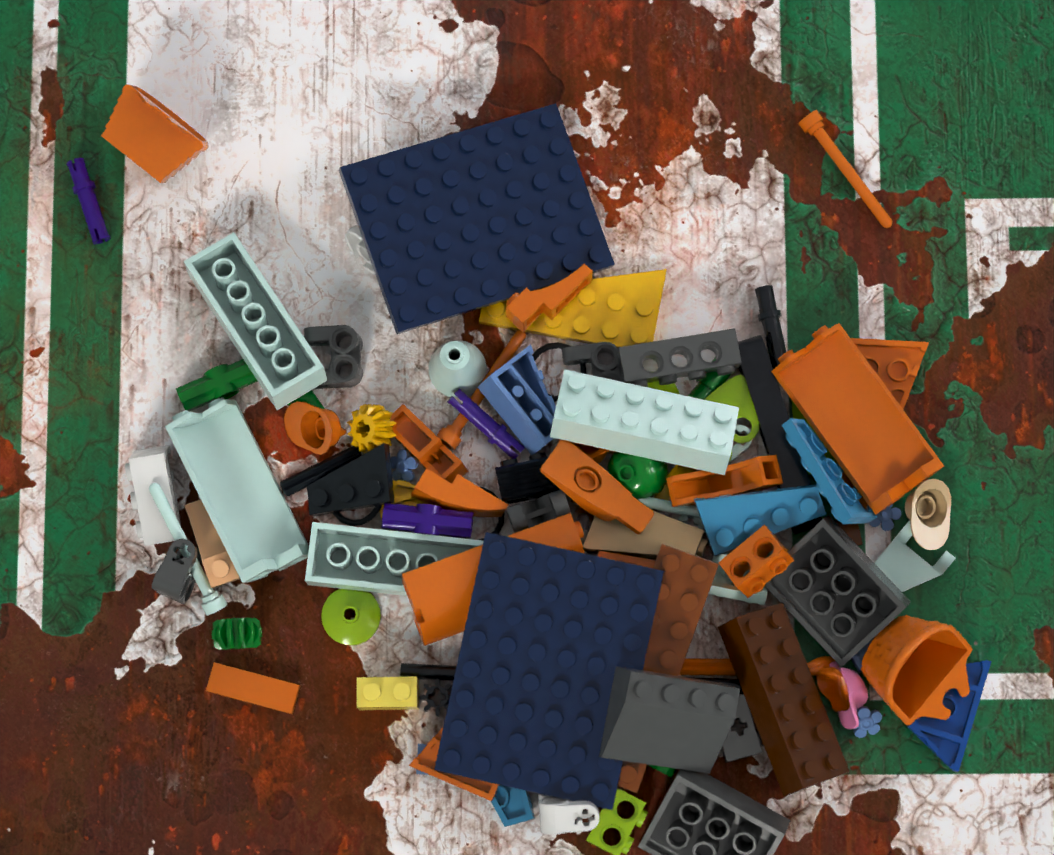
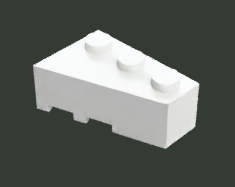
M170 445L135 450L128 459L129 463L125 464L127 480L132 481L134 492L130 493L133 510L138 509L140 521H136L137 536L139 539L143 538L144 546L175 541L149 492V486L152 483L160 485L181 526L178 501L175 498L172 482L175 481L174 473L170 471L167 455L171 454Z

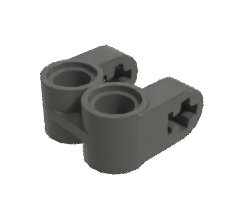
M347 325L307 327L304 329V338L310 346H331L329 369H325L327 381L314 389L350 388L360 383L363 377V369L361 367L363 342L353 328ZM345 336H352L350 346L340 348L341 339ZM348 364L352 365L351 374L347 377H340L341 368Z
M600 342L570 346L562 349L564 365L591 363L593 376L622 382L617 358L618 348L614 344ZM608 352L613 356L614 360L609 365H602L597 360L598 355Z
M561 489L550 492L535 501L518 503L506 508L514 533L571 513L565 493Z
M178 539L171 544L152 583V590L181 604H185L193 591L196 581L191 570L196 559H198L201 567L203 565L199 549L187 539ZM185 545L188 546L187 551L191 553L189 558H182L180 550L176 553L177 548L183 549Z

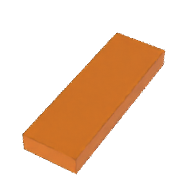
M214 662L206 692L293 715L301 686Z

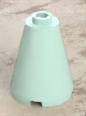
M461 340L450 341L438 347L429 362V376L432 384L440 393L447 397H457L454 393L459 388L467 396L472 395L487 372L486 360L482 352L475 345Z

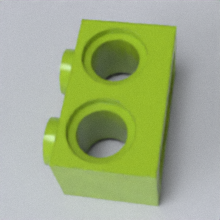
M617 788L613 810L602 808L599 814V823L591 830L586 841L611 855H620L621 852L627 855L634 841V838L630 837L634 826L636 825L641 828L648 814V811L644 810L646 802ZM624 801L630 802L634 806V815L628 819L621 818L617 813V806ZM613 828L619 831L621 839L617 845L609 846L604 842L603 834L607 829Z

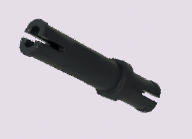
M766 285L756 288L755 292L760 312L758 320L762 322L768 354L774 369L780 364L778 358L786 353V347L779 320L782 315L781 311L777 310L773 286Z

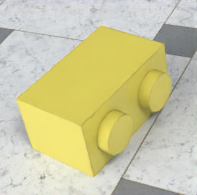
M417 676L357 677V708L359 710L419 709V679Z

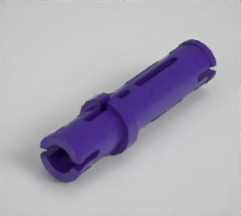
M75 158L73 159L75 163L71 160L66 163L74 183L72 190L75 195H78L92 243L94 245L102 244V239L107 242L111 238L94 192L96 186L94 181L90 180L85 159Z
M459 388L454 394L462 403L458 402L453 396L450 397L447 403L451 404L488 437L487 441L490 444L495 443L511 459H516L519 455L510 446L512 445L521 453L525 448L524 445L506 431L507 427L503 423L499 425Z

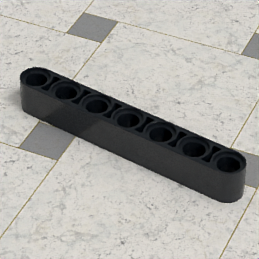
M759 335L739 341L738 345L742 361L739 371L745 377L751 400L756 410L759 432L767 456L777 455L783 484L777 487L781 489L811 485L807 471L801 464V456L796 448L788 443L785 436L787 433L782 427V424L789 420V416L777 379L771 372L773 367L764 340ZM820 516L791 527L793 534L813 529L822 520V517Z

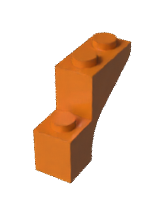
M777 455L757 456L728 465L725 475L700 470L666 478L673 507L695 505L694 499L696 498L706 499L721 495L746 494L763 491L783 484Z

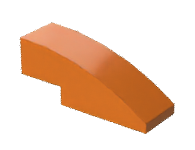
M404 404L392 414L390 421L397 423L392 427V431L397 435L394 438L409 451L412 457L417 459L418 463L425 470L426 468L450 483H453L457 474L463 477L468 472L463 462Z
M427 468L411 493V496L426 504L441 506L446 510L473 512L474 517H501L508 507L507 503L457 474L453 483H450Z

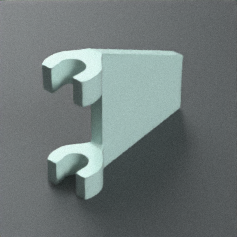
M910 521L906 523L874 562L901 592L942 575L956 559L948 551H945L935 565L931 566L906 545V542L912 536Z

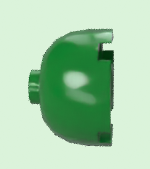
M614 452L608 462L607 472L628 489L633 497L644 499L653 497L662 491L667 482L668 468L667 464L661 461Z

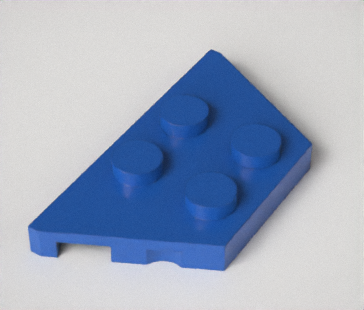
M988 660L966 664L970 692L966 697L960 696L956 688H952L945 693L943 705L951 711V715L947 720L923 716L907 726L954 772H959L991 665V661Z

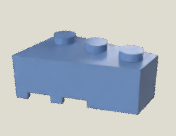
M530 344L488 376L477 388L528 452L533 455L554 439L550 437L556 405L552 395L549 396L543 383V373L536 366L532 356L534 351Z

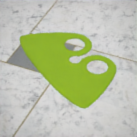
M743 375L730 378L704 399L739 407L737 419L746 418L750 421L752 426L751 432L746 436L734 434L733 441L746 443L757 435L759 421Z

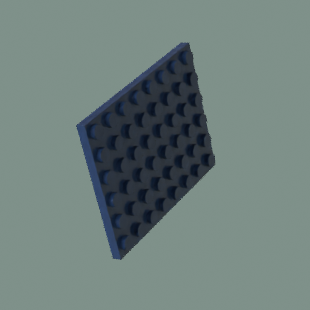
M557 104L339 168L343 185L396 334L506 301L514 293H521L526 287L530 291L551 286L568 277L584 263L593 273L615 265Z
M486 532L434 770L565 800L569 799V801H591L596 807L613 810L623 761L601 758L599 753L616 666L643 670L664 571Z

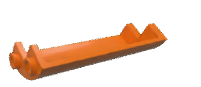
M840 323L829 329L824 325L812 334L814 340L805 348L795 353L791 349L778 358L780 364L771 372L876 515L901 499L913 488L919 486L920 483L930 478L943 468L944 465Z
M571 513L507 536L585 553L581 538H584L582 526L579 521L574 522ZM483 545L402 574V584L413 609V620L424 646L464 632Z

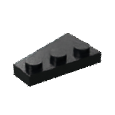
M383 443L308 485L309 515L319 516L384 505L385 503H394L389 444Z

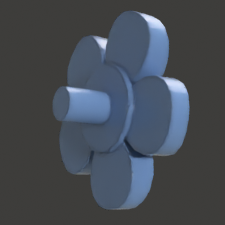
M401 449L398 451L397 457H391V468L395 469L392 472V477L395 481L404 480L412 482L415 478V473L411 469L418 467V461L415 457H409L410 454L407 449Z
M892 504L876 514L878 517L869 524L872 527H877L881 523V528L889 531L894 527L891 519L898 520L901 517V510L896 507L891 508Z
M867 706L860 707L857 710L859 726L854 729V735L858 738H863L867 735V731L869 734L875 735L880 730L878 724L882 719L880 711L873 710L870 712Z

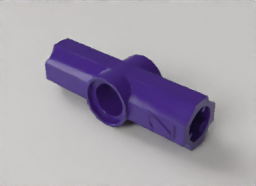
M385 503L382 515V529L471 539L474 513L446 510L441 506L432 504L409 506Z

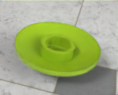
M338 589L325 601L321 618L326 633L333 640L343 645H358L366 642L375 634L380 624L381 612L378 602L370 592ZM349 609L356 612V616L352 620L345 618V612Z

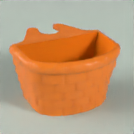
M127 84L122 88L123 93L117 99L118 103L113 108L114 112L109 117L110 121L106 124V129L101 135L160 183H166L170 177H174L185 165H189L192 159H196L200 152L206 151L209 147L208 142L203 136L165 105L141 88Z
M908 615L900 616L893 619L891 623L874 637L864 654L861 671L868 683L875 688L878 695L905 725H911L916 719L923 716L947 720L951 715V711L943 705L945 693L952 688H956L960 696L966 697L970 692L966 661L972 652V647L952 625Z

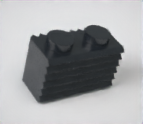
M545 452L530 455L529 461L518 463L517 459H508L500 462V467H496L495 471L503 502L513 504L529 501L560 489L540 471V468L548 458Z

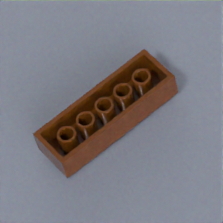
M783 602L735 617L718 626L783 796L850 772Z

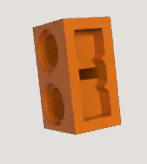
M764 524L718 563L734 585L749 598L753 594L760 592L765 584L776 575L783 573L794 559L776 535ZM773 550L772 554L766 557L767 554ZM747 570H749L748 574L745 575V576H743L744 573H745Z

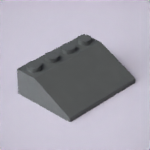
M829 515L823 518L788 551L794 561L788 565L787 569L765 584V587L781 603L783 602L784 607L841 667L896 618L911 602Z
M616 666L599 757L710 773L735 719L740 689L725 683Z
M680 769L638 847L651 855H774L791 820L707 773Z

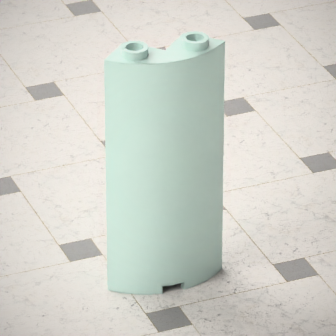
M221 397L208 404L209 409L202 413L185 410L173 416V422L166 425L165 428L242 583L265 578L271 572L282 571L308 558L309 545L237 401Z

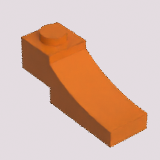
M584 263L568 277L551 286L530 291L526 287L521 293H514L506 303V317L522 332L542 313L551 320L554 319L592 281L593 271Z

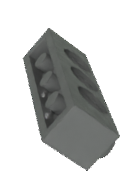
M735 328L623 346L617 350L622 382L648 387V383L659 381L660 385L673 384L677 382V378L687 376L689 380H699L705 378L706 373L717 372L718 376L735 373V369L739 368L742 363ZM705 349L713 351L716 360L714 362L704 361L701 357V351ZM675 354L683 355L687 360V365L684 367L675 366L672 362V356ZM646 359H653L658 364V370L654 372L646 371L642 362Z

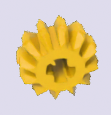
M364 404L360 406L359 410L352 412L353 420L347 422L351 426V431L347 435L353 437L351 445L359 447V452L367 453L383 443L392 446L390 438L397 436L392 431V427L397 424L394 421H390L392 412L385 410L384 406L379 404Z

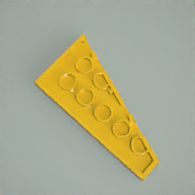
M667 269L592 279L554 319L551 320L542 313L525 332L587 344L610 342L617 348L653 342ZM508 300L481 308L479 324L516 331L520 330L506 317V303Z

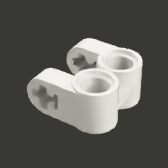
M538 793L540 831L543 834L557 835L567 832L590 831L599 823L598 808L591 801H569V799L565 800ZM589 818V822H586V823L583 822V820H582V819Z

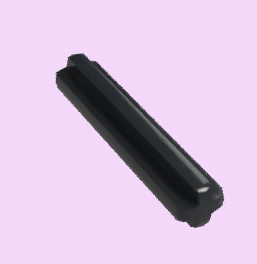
M352 446L282 480L280 486L284 494L290 496L362 456V454L359 452L358 447Z

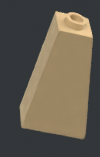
M653 511L654 516L639 535L617 519L604 521L594 517L583 544V549L590 554H598L599 550L640 558L656 559L663 543L702 557L708 540L704 539V530Z

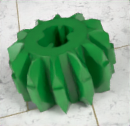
M255 617L220 619L213 622L212 640L214 647L218 650L257 648L261 645L262 628L260 620Z

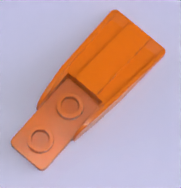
M560 440L540 468L543 475L582 509L601 520L612 521L617 519L639 535L654 516V512L633 497L632 493L616 478L570 441Z

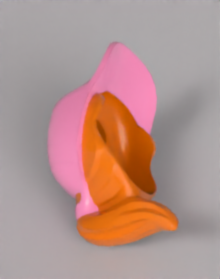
M822 656L808 662L807 665L811 675L816 676L821 693L829 699L832 709L838 712L842 726L846 729L857 728L859 726L857 709L862 707L868 700V691L863 679L857 672L840 667L830 656Z

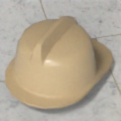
M938 479L923 481L907 496L905 501V513L910 520L911 533L915 541L927 550H937L942 547L948 539L950 530L951 494L946 484Z

